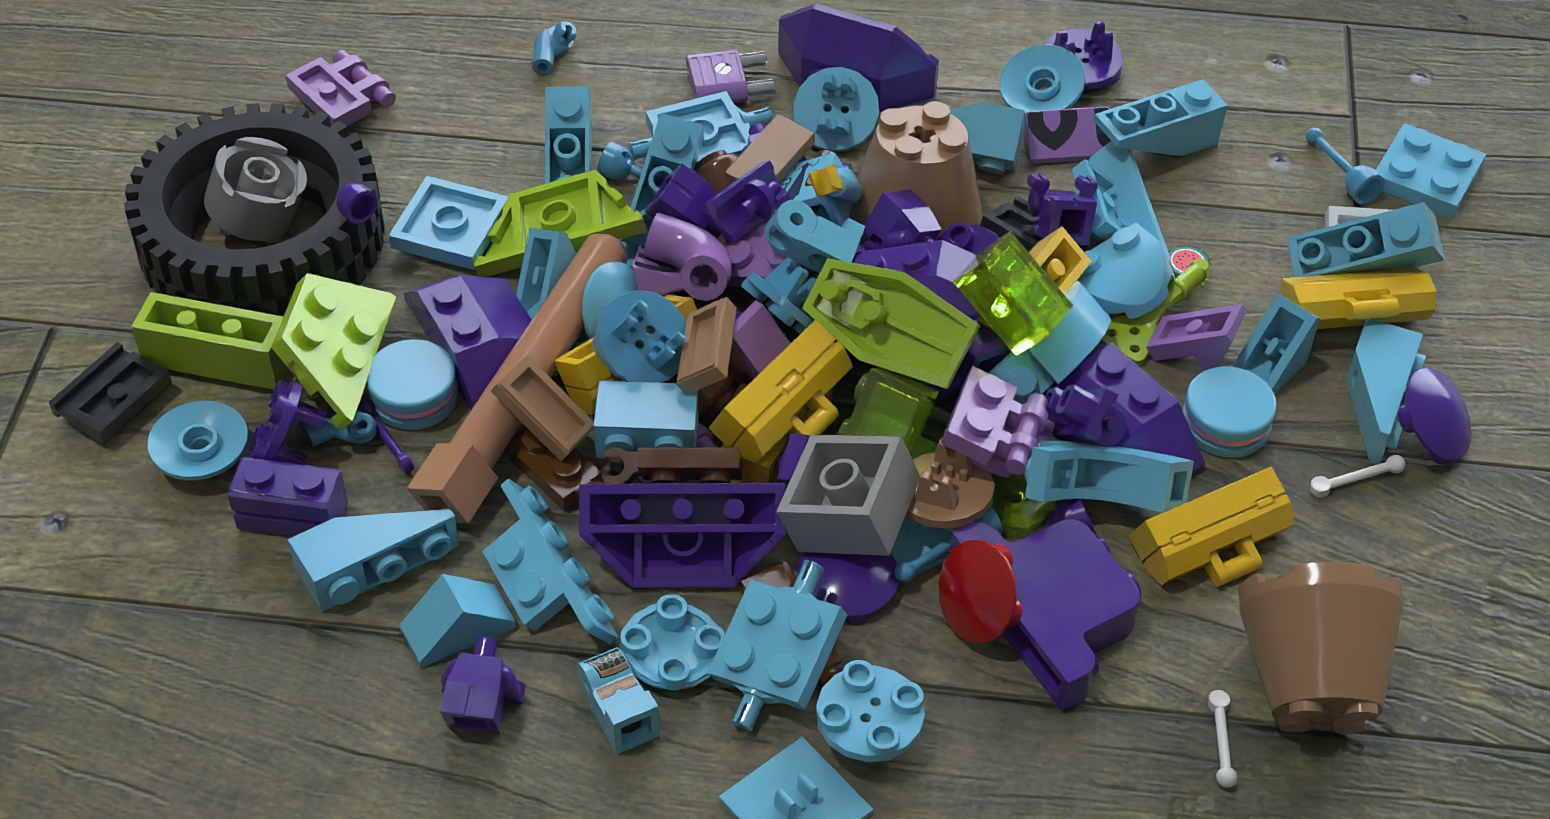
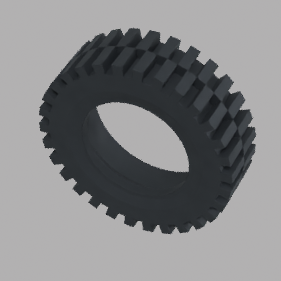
M259 103L246 104L247 113L237 115L235 114L234 106L222 108L223 118L213 120L208 112L197 117L199 126L194 129L186 122L175 127L177 139L173 140L167 135H163L158 139L156 144L159 153L147 149L141 156L143 167L135 166L130 174L133 184L126 185L125 195L127 202H124L127 222L141 270L149 287H154L155 293L279 316L285 314L297 283L307 273L347 283L350 281L360 285L366 278L365 267L373 269L378 260L376 251H382L384 243L382 233H385L375 165L372 162V156L368 148H363L362 139L356 133L349 135L348 127L340 121L331 126L329 115L318 112L311 120L308 108L296 106L292 114H286L284 104L272 103L270 112H261ZM245 137L263 138L276 142L288 150L286 156L296 165L299 159L307 174V183L303 195L315 201L325 212V215L305 232L287 241L267 247L233 250L216 248L194 241L196 228L207 214L204 196L217 153L223 146L226 145L227 149L234 146L237 139ZM351 182L365 185L378 198V205L374 214L367 221L360 224H354L346 219L337 209L335 201L339 189Z

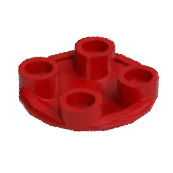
M966 540L954 547L943 562L938 580L939 603L946 622L955 634L970 643H988L1001 636L1006 628L1015 627L1021 620L1022 606L1016 596V580L1012 571L1013 557L1011 551L1002 544L993 545L985 540Z

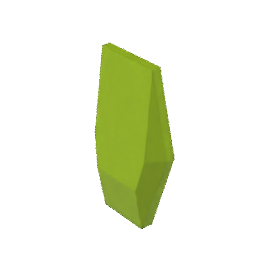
M827 258L802 307L858 360L945 389L949 388L980 327L978 323L905 272Z

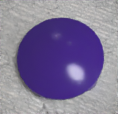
M1422 368L1412 373L1406 388L1405 404L1398 409V419L1402 428L1408 433H1415L1435 463L1442 465L1462 458L1469 449L1472 436L1470 416L1462 395L1453 382L1436 369Z
M805 552L798 565L797 577L804 560L813 561L825 569L817 583L813 596L818 600L841 606L847 614L845 622L851 625H860L868 621L872 613L879 611L892 600L899 585V580L895 577L894 573L895 567L898 564L891 553L889 556Z

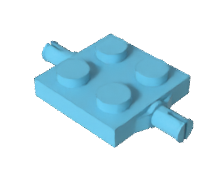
M727 91L646 111V125L652 137L660 112L704 125V141L697 162L718 150H725L727 154L735 153L740 156L742 149L748 143L749 129L757 123L767 126L773 120L769 107L747 113L743 112L734 105ZM652 137L629 142V151L632 153L634 161L647 156Z
M804 560L793 587H775L750 579L708 670V674L715 681L736 687L744 694L737 712L731 720V723L743 730L752 731L764 703H784L806 710L847 617L846 612L841 606L818 600L813 596L817 583L825 570L821 565L813 561Z

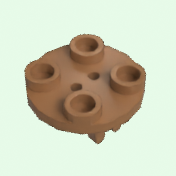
M941 438L936 452L923 454L913 459L920 479L904 520L915 521L927 527L945 528L950 532H954L964 526L975 523V520L981 518L988 511L993 503L995 483L990 472L972 464L970 457L957 451L954 452L949 447L940 444Z

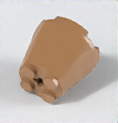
M931 101L924 106L884 110L880 115V121L856 176L862 188V196L858 201L852 203L849 218L865 225L883 192H898L910 189L930 207L942 230L937 239L952 224L957 222L980 226L982 204L968 133L963 123L950 114V107L942 102ZM864 231L860 239L862 244L871 239Z
M1320 562L1293 565L1292 573H1286L1266 581V575L1255 574L1240 584L1238 588L1240 616L1272 715L1279 719V730L1298 733L1311 730L1312 724H1332L1333 731L1336 733L1354 734L1366 730V720L1377 718L1382 714L1403 608L1402 583L1399 577L1387 578L1388 581L1377 578L1375 567L1369 565Z

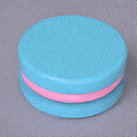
M403 340L386 346L373 357L366 384L370 401L375 404L376 415L386 425L401 430L425 429L443 421L455 408L459 396L456 369L449 353L441 346L425 340Z
M1222 366L1205 370L1191 381L1187 390L1183 413L1200 449L1219 457L1238 458L1258 451L1266 443L1275 418L1277 402L1270 386L1256 374L1242 368Z

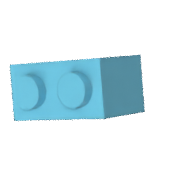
M599 381L594 419L596 458H605V450L610 448H621L630 452H638V448H696L699 419L698 390L686 395L676 385L677 383Z

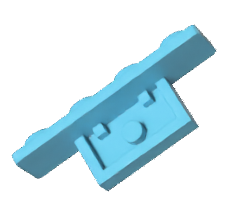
M1111 141L1092 155L1089 161L1084 159L1071 169L1075 180L1079 175L1085 178L1090 176L1098 184L1097 191L1092 195V198L1097 201V207L1091 235L1097 241H1106L1119 229L1129 227L1136 222L1161 242L1169 263L1171 262L1131 149L1117 148ZM1075 189V194L1079 195L1080 191Z
M507 479L501 484V488L520 520L482 552L524 626L536 631L570 603L584 629L611 645L619 638L610 623L614 615L608 605L598 595L593 594L587 584L591 581L588 571L577 559L570 557L565 547L570 544L565 533L554 522L549 521L544 511L548 509L546 501L532 486L528 485L524 489L512 480Z

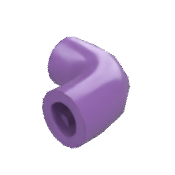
M659 212L656 214L645 243L644 257L681 270L680 280L682 286L690 296L704 301L716 299L723 293L731 279L732 261L728 250L715 236L702 228Z

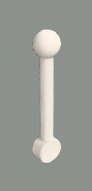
M1391 455L1384 463L1328 479L1323 476H1317L1311 481L1310 492L1316 497H1326L1330 489L1388 471L1394 474L1400 473L1405 468V460L1400 455Z
M1214 690L1209 695L1207 705L1215 713L1220 769L1216 773V780L1220 786L1231 788L1236 784L1238 775L1231 768L1225 715L1229 707L1230 697L1224 691Z

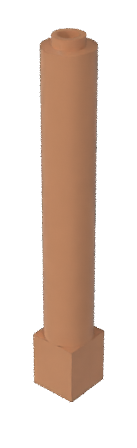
M592 234L587 237L449 444L437 443L407 487V490L425 511L450 509L455 516L456 523L470 522L498 479L492 468L522 424L491 390L527 355L552 378L557 370L554 360L569 352L585 328L582 317V299L589 277L602 264L608 262L627 263V254L618 239L608 234Z

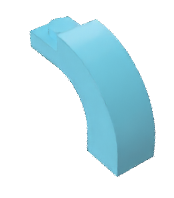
M1076 281L1035 334L1025 339L988 373L1016 386L1017 390L1013 400L1020 404H1025L1031 394H1042L1053 383L1059 384L1102 339L1110 325L1111 318L1080 281Z
M1040 441V447L1032 448V455L1026 464L1025 480L1027 487L1025 498L1040 502L1075 498L1117 502L1164 513L1187 503L1194 461L1119 446L1104 447L1092 443L1072 441Z

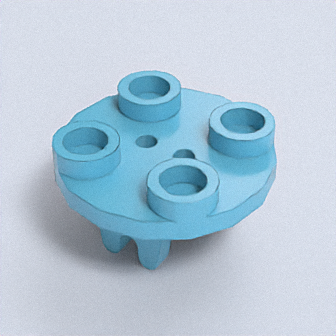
M844 67L825 68L810 75L799 87L793 103L795 123L815 132V143L813 144L815 148L831 152H845L864 146L868 137L874 132L879 118L878 96L871 82L859 72ZM826 106L832 107L829 112L824 111V108ZM843 108L849 109L846 114L842 113L841 110Z
M863 660L851 661L844 666L842 672L835 674L821 690L816 704L818 729L828 745L845 757L864 762L891 760L907 752L919 739L925 718L923 691L919 685L911 682L895 670L871 665Z

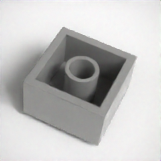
M810 435L776 512L798 552L889 556L918 486L920 475L901 436Z

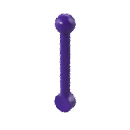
M369 400L359 403L357 410L373 417L376 422L377 433L396 458L401 471L406 474L414 470L409 455L406 452L403 453L376 415L375 404Z

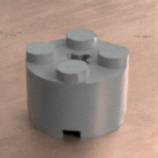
M245 137L237 139L236 144L227 149L226 145L223 146L217 153L204 196V205L211 218L210 224L214 231L222 235H234L239 238L263 241L268 244H275L281 241L283 234L293 224L307 183L306 170L299 159L296 165L286 156L288 150L285 147L263 138Z

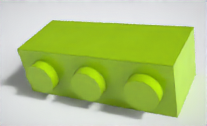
M150 292L131 326L139 354L167 370L273 390L277 382L283 380L288 370V366L284 364L272 349L273 342L283 320L282 316Z

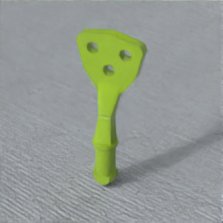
M1197 259L1191 262L1183 273L1176 279L1169 281L1167 286L1169 296L1164 302L1150 312L1133 319L1128 318L1127 315L1112 319L1099 343H1113L1136 365H1143L1150 354L1146 346L1161 317L1167 309L1180 299L1186 298L1188 292L1209 276L1210 264L1204 259Z

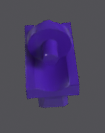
M770 160L758 164L705 202L706 207L703 209V215L713 232H721L726 243H732L772 216L783 203L792 199L777 181L774 166Z
M1069 385L1064 391L1057 387L1049 388L1045 395L1048 401L1046 411L1048 413V420L1057 424L1053 436L1063 441L1089 440L1094 445L1104 447L1113 446L1120 442L1125 435L1127 425L1122 411L1115 405H1112L1116 403L1119 394L1108 388L1083 390L1076 385Z

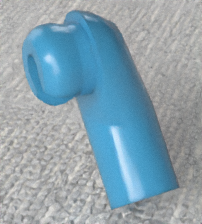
M561 21L556 27L546 29L538 34L534 42L532 69L534 72L540 75H547L552 72L554 57L568 51L573 46V40L577 36V30L573 24Z
M356 410L353 421L343 431L335 427L330 420L337 414L335 411L325 416L327 420L323 428L310 424L302 426L305 437L311 447L320 445L333 438L361 444L369 442L376 434V422L373 417Z

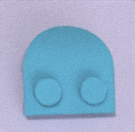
M1136 222L1129 227L1119 229L1108 240L1084 252L1091 260V263L1077 281H1080L1108 316L1109 314L1125 312L1128 318L1133 319L1155 309L1169 296L1167 285L1170 280L1175 279L1163 245Z

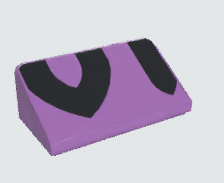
M1089 107L1026 112L1023 140L1029 163L1083 161L1084 159L1089 161L1092 155L1111 142L1109 137L1094 122L1095 114L1110 108Z
M640 245L633 263V270L639 290L656 292L659 295L685 290L680 280L681 270L644 257L645 245Z

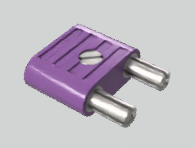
M737 49L686 55L687 74L694 99L727 91L732 102L736 104L748 102V96L772 94L775 92L773 79L746 82L742 69L765 66L767 64V56L764 51L738 54Z

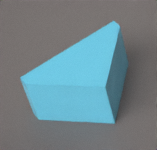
M529 228L516 296L531 319L534 318L576 255L567 233Z
M1277 294L1232 367L1242 368L1256 374L1270 386L1275 394L1307 364L1320 318L1281 294Z
M442 574L399 624L400 630L420 668L475 646L478 637L494 638L517 628L516 621L495 584Z

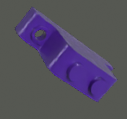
M1065 519L1016 542L1006 541L994 527L985 523H971L952 532L950 552L954 547L966 540H985L993 545L1002 544L1011 551L1013 557L1012 571L1016 580V596L1022 606V617L1015 627L1006 628L1002 634L1062 712L1082 703L1088 695L1092 675L1099 671L1095 653L1127 638L1132 633L1142 595L1136 578L1130 572H1125L1116 562L1105 540L1100 536H1095L1087 525L1078 520Z

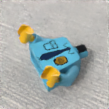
M820 150L813 159L798 162L779 183L788 192L792 200L804 202L812 209L816 216H820L840 227L849 218L852 203L858 201L862 196V188L854 172L844 167L838 156L829 150Z

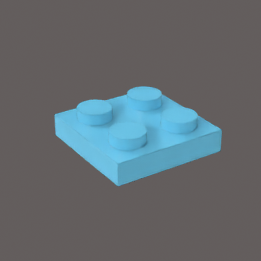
M1404 123L1376 171L1385 181L1382 192L1413 204L1425 202L1431 211L1453 219L1481 170L1486 154L1464 144L1453 142L1429 133L1424 129Z
M426 176L389 234L390 247L474 270V260L476 256H483L491 242L488 234L494 223L502 216V208L508 196Z

